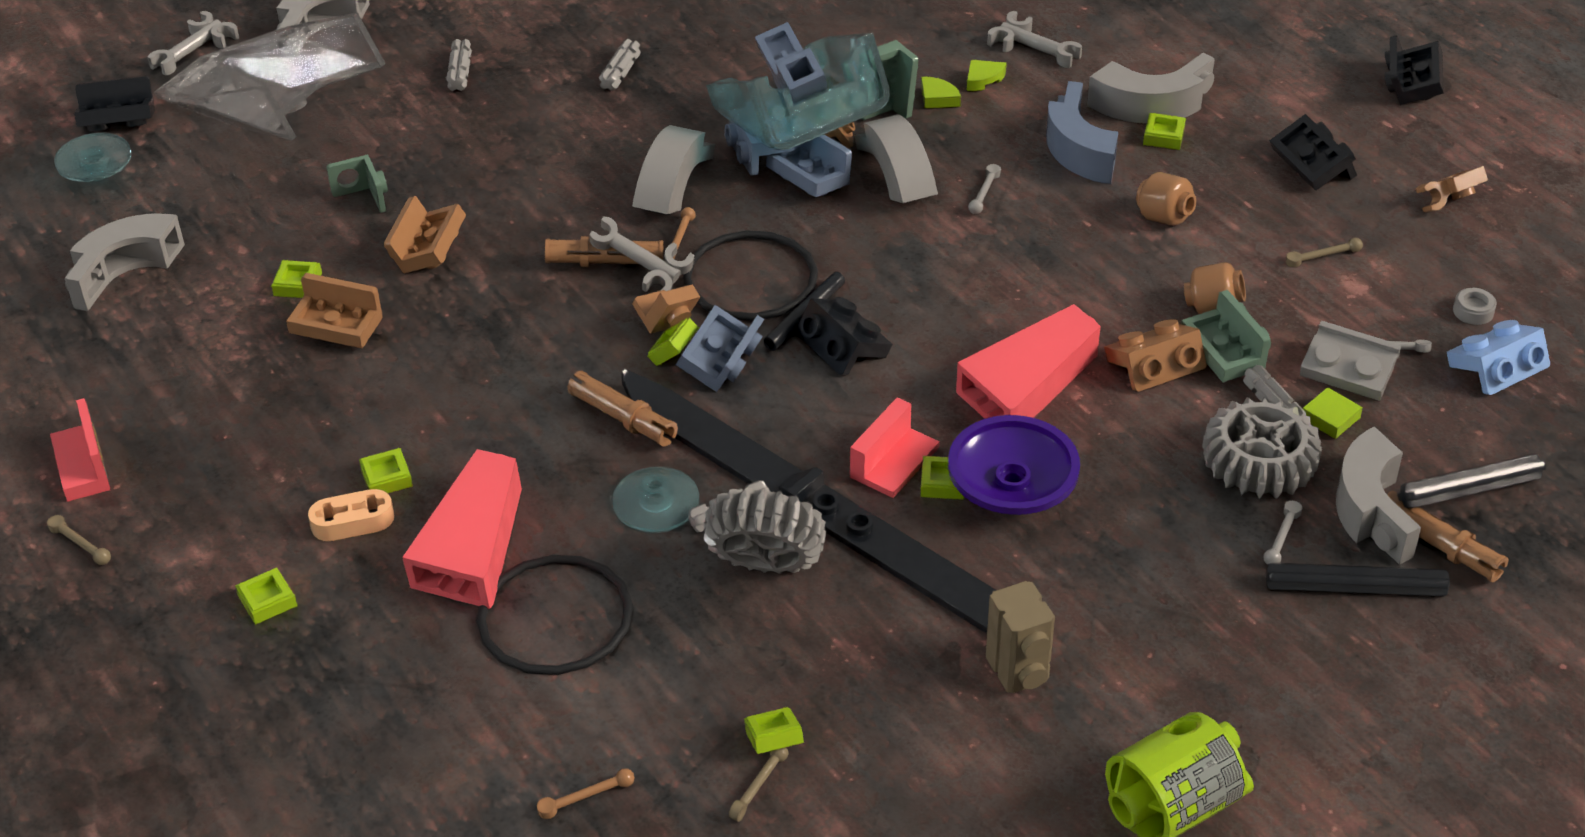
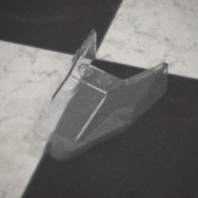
M357 12L287 26L199 57L154 93L158 99L243 130L292 141L297 136L285 117L286 114L304 107L307 104L306 98L319 88L381 68L386 63Z

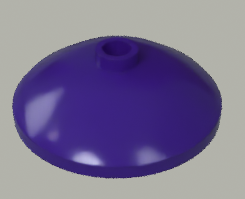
M1001 415L975 422L965 428L955 438L949 450L948 471L954 486L972 503L1001 514L1025 515L1052 508L1071 494L1078 482L1080 458L1073 442L1055 426L1032 417Z

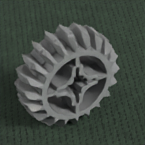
M1247 397L1242 405L1231 401L1227 409L1218 408L1217 414L1210 418L1206 426L1202 444L1206 467L1211 468L1214 479H1224L1225 488L1239 487L1241 496L1247 491L1255 492L1259 499L1264 493H1270L1277 499L1282 491L1293 495L1296 488L1306 487L1307 482L1311 477H1314V473L1318 469L1322 451L1318 428L1310 424V416H1299L1297 407L1284 408L1282 400L1276 404L1268 403L1265 397L1261 402H1253Z
M746 487L744 491L731 489L728 493L718 494L717 498L711 501L710 507L706 511L703 528L705 532L704 542L708 544L710 551L718 554L721 560H730L733 566L741 565L747 567L749 571L756 569L761 570L763 573L773 571L781 574L783 571L796 573L800 569L811 568L812 564L819 560L826 536V531L824 530L825 521L822 519V513L813 509L812 504L799 502L797 496L789 497L783 495L781 491L775 493L767 491L765 488L753 490L750 487Z

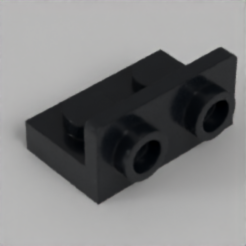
M1306 114L1269 140L1273 150L1315 191L1341 172L1350 180L1357 176L1352 163L1356 158L1351 149L1344 142L1337 144L1333 140L1332 133L1323 122L1316 124Z

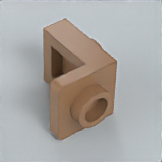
M692 284L668 291L661 290L637 296L632 305L649 333L652 334L667 330L682 320L690 318L692 315L691 311L700 299V295Z

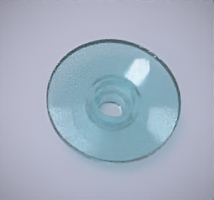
M91 133L74 138L64 144L56 153L54 163L58 173L66 179L77 182L98 181L120 172L130 161L131 149L128 142L118 135Z
M647 467L630 473L618 483L612 497L613 509L619 520L632 529L649 533L666 532L676 529L689 521V510L699 505V491L695 482L679 470L669 467Z

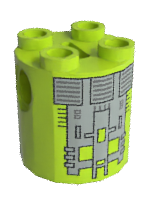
M1189 712L1113 755L1106 762L1105 776L1110 793L1108 797L1109 805L1116 819L1138 837H1178L1252 792L1254 788L1253 780L1246 771L1238 748L1241 742L1235 728L1226 721L1218 724L1214 719L1201 712Z

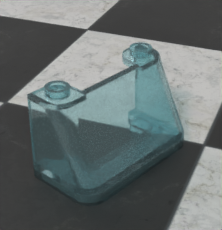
M862 33L823 37L804 47L803 50L807 48L812 50L825 74L827 89L793 103L789 89L772 88L769 85L767 76H760L748 81L725 78L706 85L712 105L721 115L773 150L791 149L877 112L887 104L890 91L874 34Z

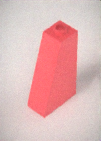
M1073 304L957 362L956 393L984 419L1001 415H1020L1034 418L1097 357L1101 326L1094 318L1088 316Z
M479 449L475 451L402 557L410 588L476 606L484 605L488 609L492 607L522 491L516 458Z

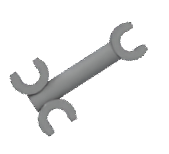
M202 11L200 12L202 22H195L191 19L187 21L191 36L169 50H156L148 55L150 68L154 70L161 65L163 75H170L176 70L177 61L212 39L216 47L225 48V37H231L235 40L239 39L237 26L231 22L221 23L217 19L214 20L210 12Z
M1016 11L1009 12L1006 22H1003L1001 26L993 27L988 31L987 45L992 46L996 42H1003V52L1011 51L1014 41L1055 56L1057 64L1064 68L1072 67L1073 57L1076 59L1081 58V44L1074 41L1058 43L1032 33L1033 18L1028 17L1024 21H1017Z
M603 216L601 219V228L608 231V235L601 236L594 231H591L589 234L590 243L593 247L601 250L612 247L650 270L644 276L642 282V290L645 292L653 284L663 285L664 287L661 290H672V284L677 281L679 276L690 272L693 268L694 254L690 253L683 261L675 260L673 257L677 253V244L673 242L666 248L664 260L619 234L616 222L610 217Z

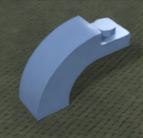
M788 22L755 36L757 46L772 73L773 80L789 105L792 106L827 89L825 74L810 48L803 50Z
M1068 81L1066 94L1059 95L1057 102L1049 101L1046 129L1048 148L1054 158L1071 172L1093 181L1111 184L1116 161L1118 131L1104 130L1085 121L1080 115L1083 83Z

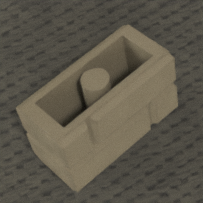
M1024 581L993 591L989 598L986 659L994 672H998V679L1006 692L1015 693L1024 689H1034L1049 679V662L1051 661L1055 615L1047 603L1042 601V595L1033 582Z

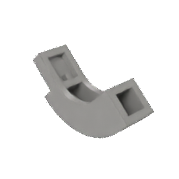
M1201 53L1179 70L1163 75L1138 73L1111 61L1090 76L1087 106L1106 116L1134 123H1147L1149 113L1188 117L1201 110L1202 96L1213 85L1215 58Z

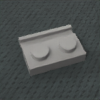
M1321 320L1317 334L1314 335L1301 364L1300 376L1380 401L1393 372L1395 362L1399 358L1401 345Z

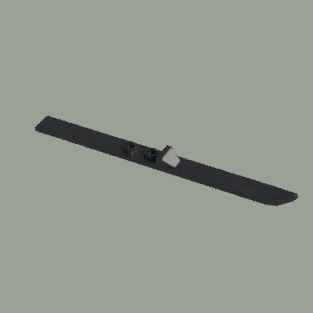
M627 369L623 370L621 379L627 397L634 401L642 400L648 403L653 412L677 423L678 431L675 439L747 484L758 480L764 481L770 492L776 493L781 491L783 495L789 497L797 496L799 502L812 504L813 509L822 513V519L825 521L824 530L828 535L987 634L989 598L996 589L824 484V472L817 467L802 471L672 390Z

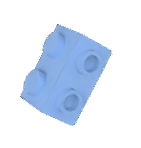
M1516 320L1496 323L1493 325L1492 331L1483 335L1469 336L1462 340V345L1447 351L1449 366L1478 372L1482 392L1488 395H1493L1550 366L1544 329L1520 325Z

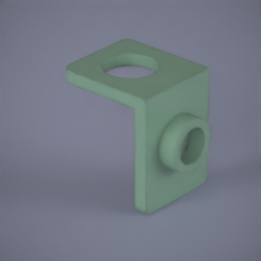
M368 154L331 163L326 166L333 197L370 189L380 213L386 212L383 193L388 192L386 180L382 170L375 171ZM346 169H354L358 172L357 179L350 184H341L337 181L338 175Z

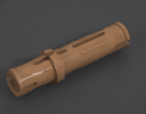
M581 236V240H545L546 264L580 263L581 267H589L590 263L638 264L622 253H609L608 251H617L612 247L605 250L593 247L589 236ZM663 240L632 241L664 260ZM568 251H600L601 253H597V252H568Z
M578 371L574 374V377L581 380L582 384L570 378L567 386L570 395L578 397L622 422L629 432L633 434L640 432L656 441L662 447L672 443L670 439L663 436L664 433L675 439L678 431L677 423L653 412L648 403L642 400L634 401L592 378L584 371Z
M1390 491L1387 494L1391 500L1421 527L1419 538L1446 553L1447 560L1454 564L1463 563L1491 582H1496L1504 573L1498 567L1500 565L1504 568L1507 567L1508 557L1500 555L1478 542L1475 534L1468 530L1460 531L1420 507L1405 508L1403 502L1398 500L1397 492Z

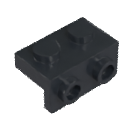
M1391 36L1390 50L1385 51V60L1389 70L1385 72V81L1388 91L1390 93L1396 92L1400 105L1418 100H1429L1436 95L1444 94L1443 54L1439 41L1402 50L1398 36Z
M147 75L78 83L75 86L79 106L74 112L77 127L87 126L88 131L105 130L110 128V123L124 122L126 127L144 125L147 123L146 119L152 118L155 112L150 78Z
M836 297L834 300L811 298L796 328V334L839 375H849L857 357H887L893 344L880 333L881 328L877 324L864 319L856 311L857 307L854 303L842 297Z

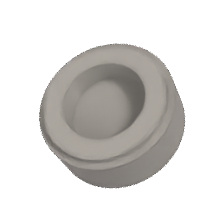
M1466 288L1457 293L1453 312L1459 320L1465 323L1482 325L1493 319L1497 302L1494 296L1486 290Z

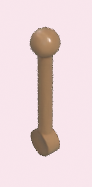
M686 207L681 211L682 221L673 239V242L677 244V249L688 223L695 219L696 214L691 207Z
M623 768L613 778L556 800L550 797L542 798L537 803L538 815L543 819H550L557 814V809L616 786L629 787L634 782V773L630 769Z

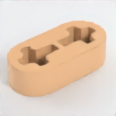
M370 489L321 499L310 507L308 518L311 531L316 538L323 541H335L385 530L394 521V510L388 493L383 490ZM372 509H377V510H378V511H376V512H371V513H369V510H372ZM334 518V520L326 521L325 519Z

